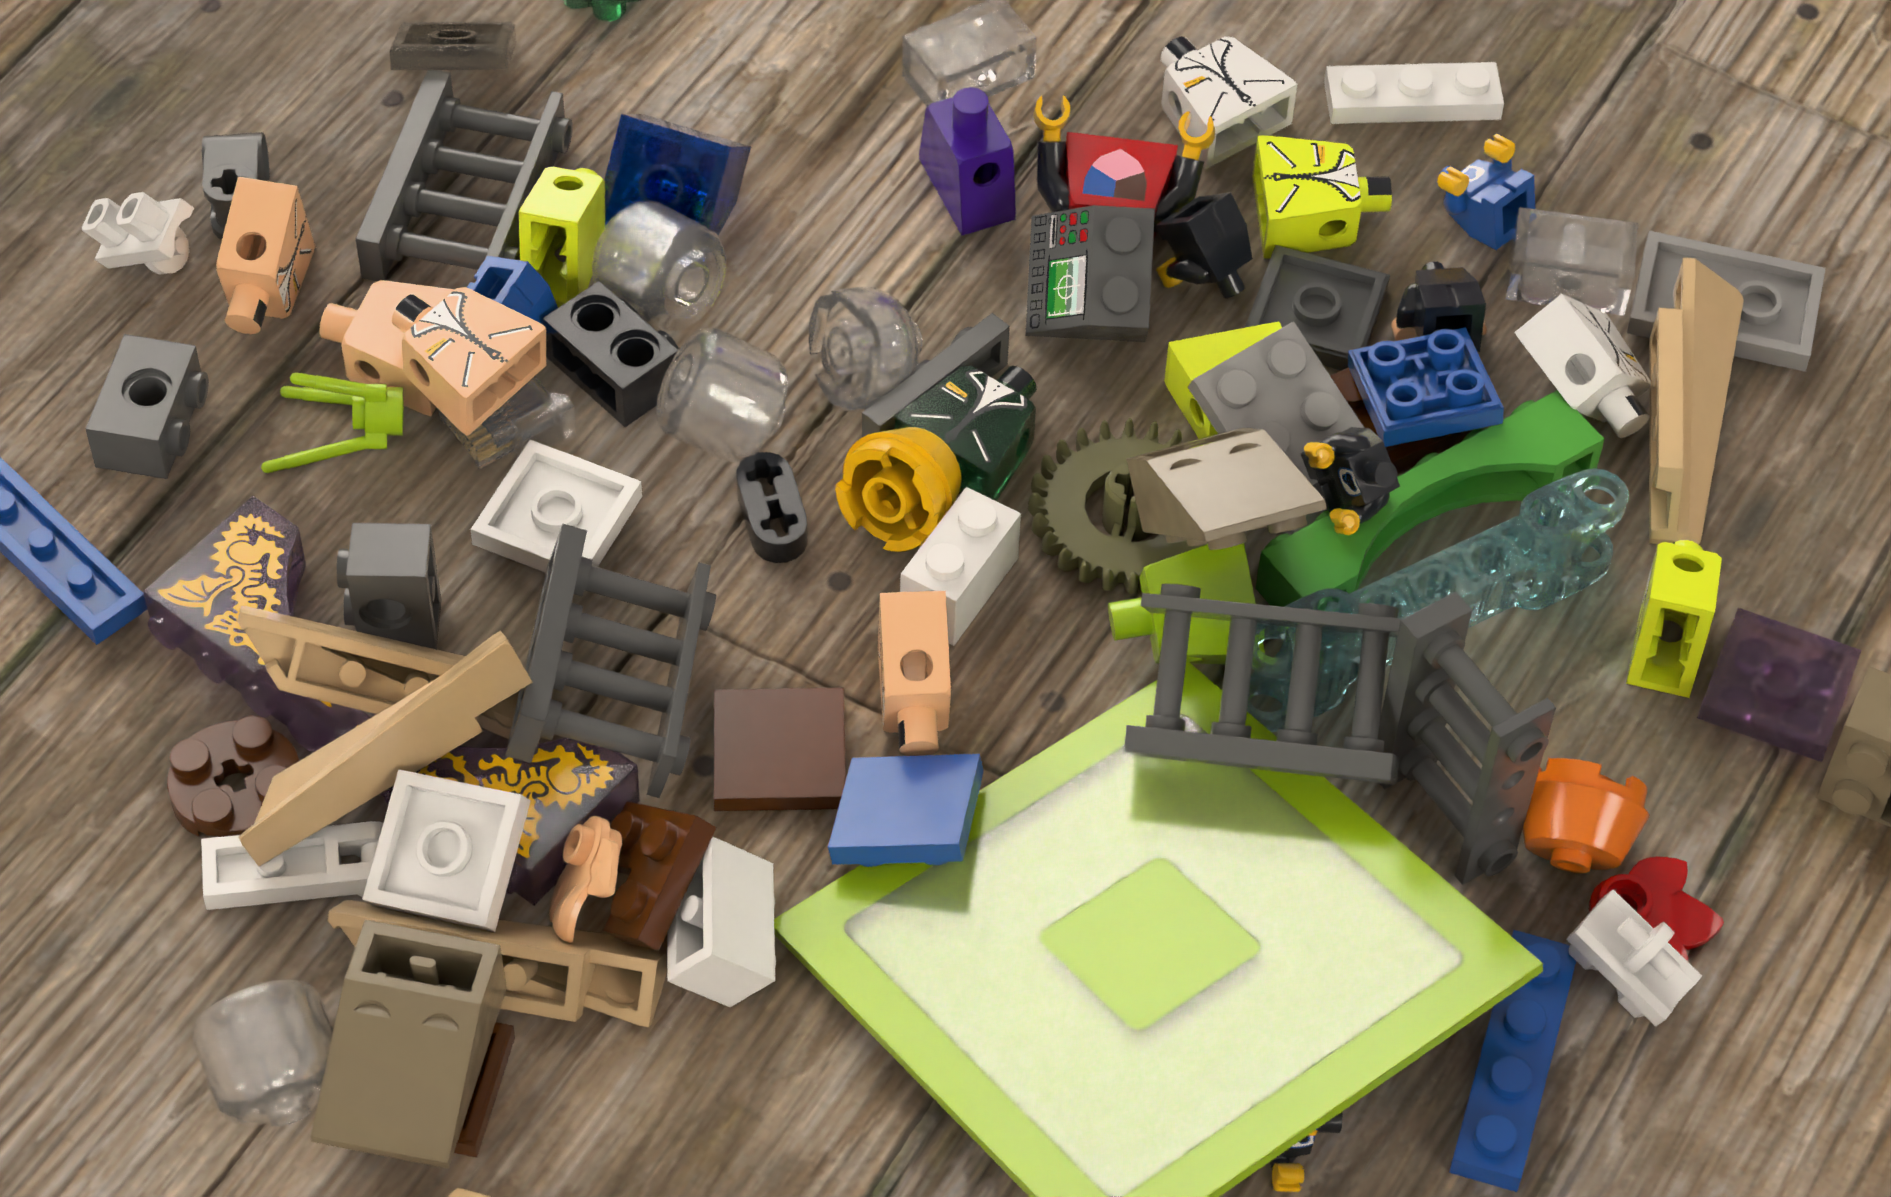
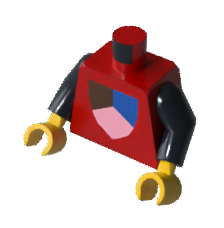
M1042 96L1037 100L1033 117L1035 124L1043 131V141H1037V187L1051 212L1093 205L1155 209L1154 241L1158 232L1156 225L1173 213L1179 212V209L1195 199L1204 161L1199 160L1201 150L1207 149L1215 139V127L1211 116L1208 119L1206 132L1200 137H1191L1187 134L1191 121L1190 111L1185 112L1181 116L1178 129L1182 142L1185 144L1181 156L1177 155L1178 145L1074 132H1067L1066 141H1060L1061 129L1066 125L1071 109L1068 99L1062 96V117L1057 120H1049L1044 117L1041 110Z

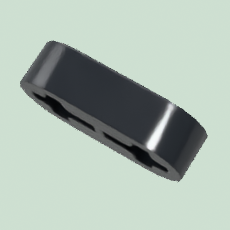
M771 452L751 454L740 462L736 473L737 498L752 547L756 554L766 561L773 563L790 562L804 553L808 544L807 515L792 468L787 460L779 454ZM767 478L768 483L773 485L774 495L765 496L760 482L756 480ZM779 518L783 531L789 535L777 537L776 532L770 529V519Z

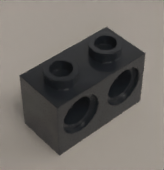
M600 281L543 318V326L546 327V357L624 427H627L681 389L679 364L681 353L673 338L665 331H656L640 317L635 306L626 297H617Z

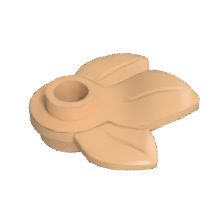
M599 816L590 817L583 825L577 824L570 831L563 849V860L567 865L557 881L550 902L549 919L553 923V929L558 937L568 943L573 942L577 917L587 896L593 895L607 898L615 893L622 837L619 831L610 828L608 820Z

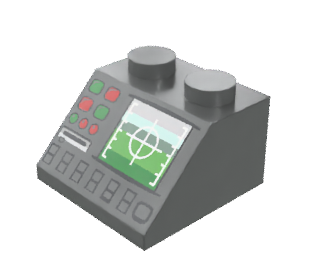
M1093 205L1033 215L1031 218L1025 336L1145 342L1149 330L1155 209Z

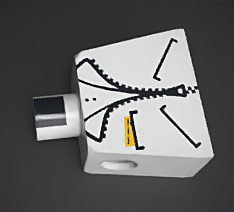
M1180 36L1170 41L1163 49L1161 62L1167 69L1164 75L1162 106L1177 131L1179 132V120L1187 111L1191 113L1190 126L1187 129V134L1191 137L1202 136L1207 130L1209 116L1212 117L1215 127V139L1207 149L1201 150L1199 160L1204 161L1203 167L1205 169L1257 143V136H1270L1292 124L1297 83L1234 37H1223L1198 50L1186 37Z
M1561 293L1514 332L1570 407L1578 410L1581 414L1599 421H1607L1619 438L1632 435L1647 423L1649 415L1637 398L1649 389L1651 381L1606 313Z

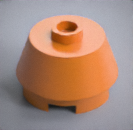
M1548 758L1546 770L1542 771V768H1539L1522 830L1524 845L1533 854L1549 860L1552 866L1568 872L1588 873L1590 869L1608 870L1617 868L1625 859L1649 819V813L1644 808L1648 792L1647 786L1634 776L1626 778L1625 786L1614 782L1612 779L1600 774L1602 764L1577 759Z

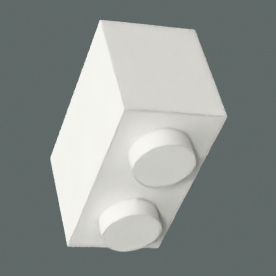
M968 487L963 490L901 572L900 592L946 591L948 643L953 646L1015 564L1019 551L1021 513Z
M712 836L667 932L668 982L732 1007L775 981L773 863Z

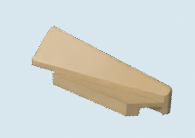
M1683 258L1674 287V308H1658L1649 339V379L1651 381L1649 387L1650 544L1673 543L1679 540L1693 541L1698 545L1701 543L1744 301L1739 290L1696 258Z
M248 606L240 607L237 620L239 626L246 632L266 666V670L280 691L374 714L382 712L437 679L465 657ZM519 691L476 716L475 719L480 727L509 739Z
M501 630L489 637L437 679L273 776L255 823L238 837L258 867L394 786L398 769L415 773L483 732L475 719L476 716L533 683Z
M345 900L329 910L328 922L333 929L341 928L355 947L365 920L500 945L506 981V991L500 1009L576 1022L582 1016L584 1006L639 1026L649 1027L653 1022L667 974V942H662L659 951L623 942L610 934L575 930L573 942L568 943L558 937L553 927L498 920L496 930L493 932L354 900Z

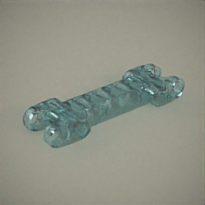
M1593 468L1574 473L1534 490L1524 497L1518 516L1352 593H1347L1340 589L1327 588L1307 595L1285 607L1358 614L1360 603L1382 604L1398 607V618L1403 619L1456 591L1472 609L1468 628L1514 606L1526 610L1546 608L1595 583L1607 573L1613 557V544L1609 536L1604 532L1613 527L1623 517L1629 500L1628 488L1623 480L1607 470ZM1591 489H1600L1608 492L1615 502L1606 505L1598 504L1590 500L1584 492ZM1588 546L1598 552L1600 555L1598 560L1592 562L1581 561ZM1257 624L1252 669L1256 672L1252 673L1250 678L1247 712L1268 730L1277 732L1278 729H1285L1296 627ZM1323 630L1313 718L1341 704L1348 693L1349 684L1357 681L1362 634ZM1389 637L1386 667L1392 664L1397 640L1395 637ZM1271 638L1283 640L1281 649L1275 657L1265 655L1258 645L1264 640ZM1256 695H1270L1280 701L1283 707L1275 712H1263L1256 709L1251 704L1250 699Z

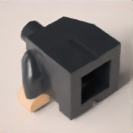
M1435 261L1427 263L1421 270H1416L1415 283L1406 287L1397 309V317L1391 323L1395 340L1399 341L1430 335L1442 329L1455 330L1466 328L1477 352H1480L1482 336L1486 335L1487 328L1484 322L1486 302L1478 281L1463 267L1444 268L1440 262Z

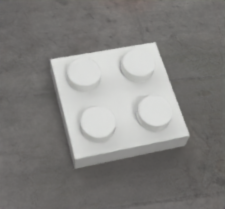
M530 439L470 529L472 545L546 573L548 562L563 523L587 530L582 556L593 559L592 566L598 567L642 498L641 481Z
M398 769L362 900L378 907L495 932L531 800L521 794Z

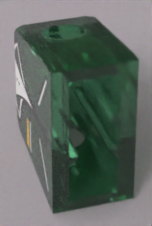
M962 366L902 409L895 416V429L917 427L928 430L940 437L953 451L960 466L961 487L959 495L968 487L997 501L1032 446L1036 407L1029 399L1035 394L1037 386L1032 376L1018 366H1010L997 380L973 366Z

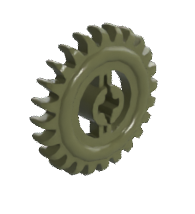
M1128 418L1120 439H1115L1105 420L1100 425L1098 443H1094L1087 437L1084 428H1079L1076 436L1077 452L1069 449L1066 441L1060 439L1056 448L1058 463H1054L1050 455L1043 456L1041 473H1036L1031 482L1033 494L1029 498L1028 511L1033 516V533L1043 538V552L1050 556L1059 555L1058 567L1064 571H1071L1077 567L1080 568L1079 581L1083 583H1090L1098 577L1102 579L1103 590L1112 591L1118 583H1124L1127 593L1137 594L1140 587L1139 576L1143 567L1206 545L1187 546L1186 540L1167 543L1165 535L1136 542L1147 538L1152 533L1142 531L1136 500L1133 497L1134 491L1126 458L1179 445L1182 442L1181 431L1177 429L1168 442L1164 445L1160 444L1158 440V424L1156 421H1153L1145 437L1137 439L1133 421L1131 418ZM1104 484L1102 523L1110 536L1103 534L1091 523L1085 510V504L1091 494ZM1127 505H1130L1128 526L1125 536L1122 537L1125 510Z

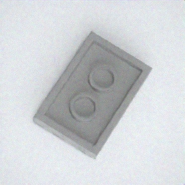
M1648 232L1627 333L1650 338L1658 308H1674V287L1683 258H1696L1739 290L1743 296L1744 301L1734 356L1806 372L1812 351L1826 268L1664 233Z
M1294 321L1196 377L1188 386V389L1218 434L1240 428L1264 429L1312 485L1318 481L1309 478L1300 454L1304 452V446L1310 442H1321L1326 437L1337 432H1343L1350 427L1364 428ZM1324 511L1305 515L1307 520L1306 526L1313 523ZM1304 527L1291 531L1283 532V534L1288 533L1291 535Z

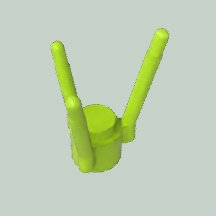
M293 373L290 376V381L295 385L305 387L283 386L280 389L282 397L301 399L303 401L352 405L353 429L365 430V435L265 461L262 463L261 469L264 473H271L365 449H387V436H403V387H387V384H364L319 375Z

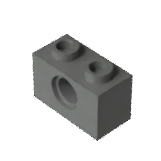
M124 334L85 428L95 467L163 479L168 478L176 456H183L187 450L190 439L189 422L195 408L201 409L207 398L208 375L206 372H201L195 345Z
M352 523L349 549H339L337 556V584L339 588H345V625L355 626L358 632L437 649L442 599L431 524Z

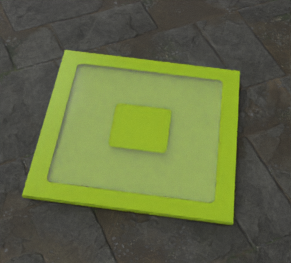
M1186 661L1180 719L1186 720L1185 731L1211 734L1212 722H1219L1222 690L1189 661ZM1157 680L979 790L963 861L947 862L942 865H928L926 863H886L874 867L859 865L774 918V935L1029 1197H1220L1543 972V963L1325 777L1139 757L1124 752L1127 725L1145 727L1146 715H1153ZM1247 712L1245 726L1252 727V739L1277 741L1276 735Z

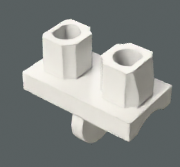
M144 192L130 194L123 201L121 207L109 198L98 199L92 204L82 226V231L101 243L95 260L108 269L144 263L151 271L157 274L175 273L183 268L189 255V242L179 225L191 216L194 207L181 198L157 202Z
M1615 890L1607 893L1566 939L1571 944L1569 954L1585 970H1598L1617 988L1618 1002L1634 1018L1645 1016L1655 1027L1667 1019L1677 1003L1702 977L1668 943L1675 932L1665 922L1660 923L1655 928L1650 926Z

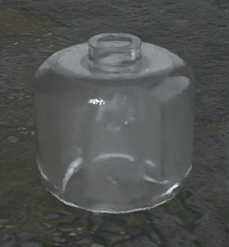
M654 201L636 202L619 211L603 229L596 243L592 258L593 283L595 284L600 281L619 299L630 305L650 326L665 332L682 331L699 322L711 309L718 297L726 273V252L718 235L704 225Z
M700 329L686 339L667 368L657 398V421L662 431L668 436L723 461L740 463L746 457L755 455L779 429L785 415L788 373L781 360L775 355L720 329Z
M285 979L250 986L212 1004L199 1016L192 1034L193 1042L215 1107L226 1120L240 1125L254 1126L271 1123L275 1127L285 1126L307 1117L312 1112L311 1108L318 1104L323 1076L328 1065L327 1058L333 1029L322 997L311 984L305 981Z

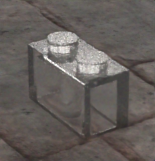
M987 0L978 5H971L961 12L932 24L921 26L915 31L903 35L902 76L927 107L931 103L951 98L957 91L967 87L978 88L985 92L989 98L1035 78L1037 37L1006 0Z
M1519 207L1510 248L1506 299L1529 302L1536 305H1548L1562 293L1604 313L1624 316L1635 275L1638 223Z

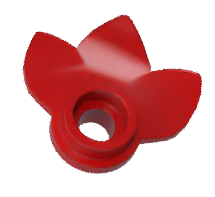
M1655 856L1640 860L1628 874H1617L1599 883L1593 890L1589 901L1590 913L1607 893L1615 890L1653 928L1665 922L1675 932L1668 943L1687 962L1689 960L1686 950L1704 945L1718 934L1724 925L1723 918L1715 911L1682 891L1687 879L1688 865L1686 861L1676 858Z

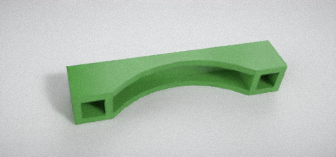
M1558 390L1536 402L1534 400L1526 401L1519 405L1510 416L1503 419V424L1474 429L1459 444L1440 454L1434 452L1426 455L1416 463L1413 469L1398 476L1397 479L1400 487L1389 492L1390 498L1388 503L1375 516L1360 524L1354 534H1337L1334 529L1335 525L1329 516L1330 512L1324 511L1310 525L1291 535L1285 533L1272 539L1261 551L1255 589L1270 606L1350 613L1358 588L1373 562L1393 541L1413 527L1449 510L1479 503L1503 501L1548 503L1595 477L1605 438L1578 410L1569 406ZM1290 627L1291 630L1295 633L1296 627Z

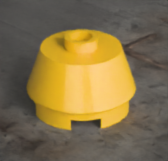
M907 427L868 434L857 440L845 457L843 478L835 487L837 502L846 521L854 530H857L862 525L874 537L887 542L882 549L893 552L908 551L923 545L957 500L961 487V470L956 456L950 447L940 437L928 430Z

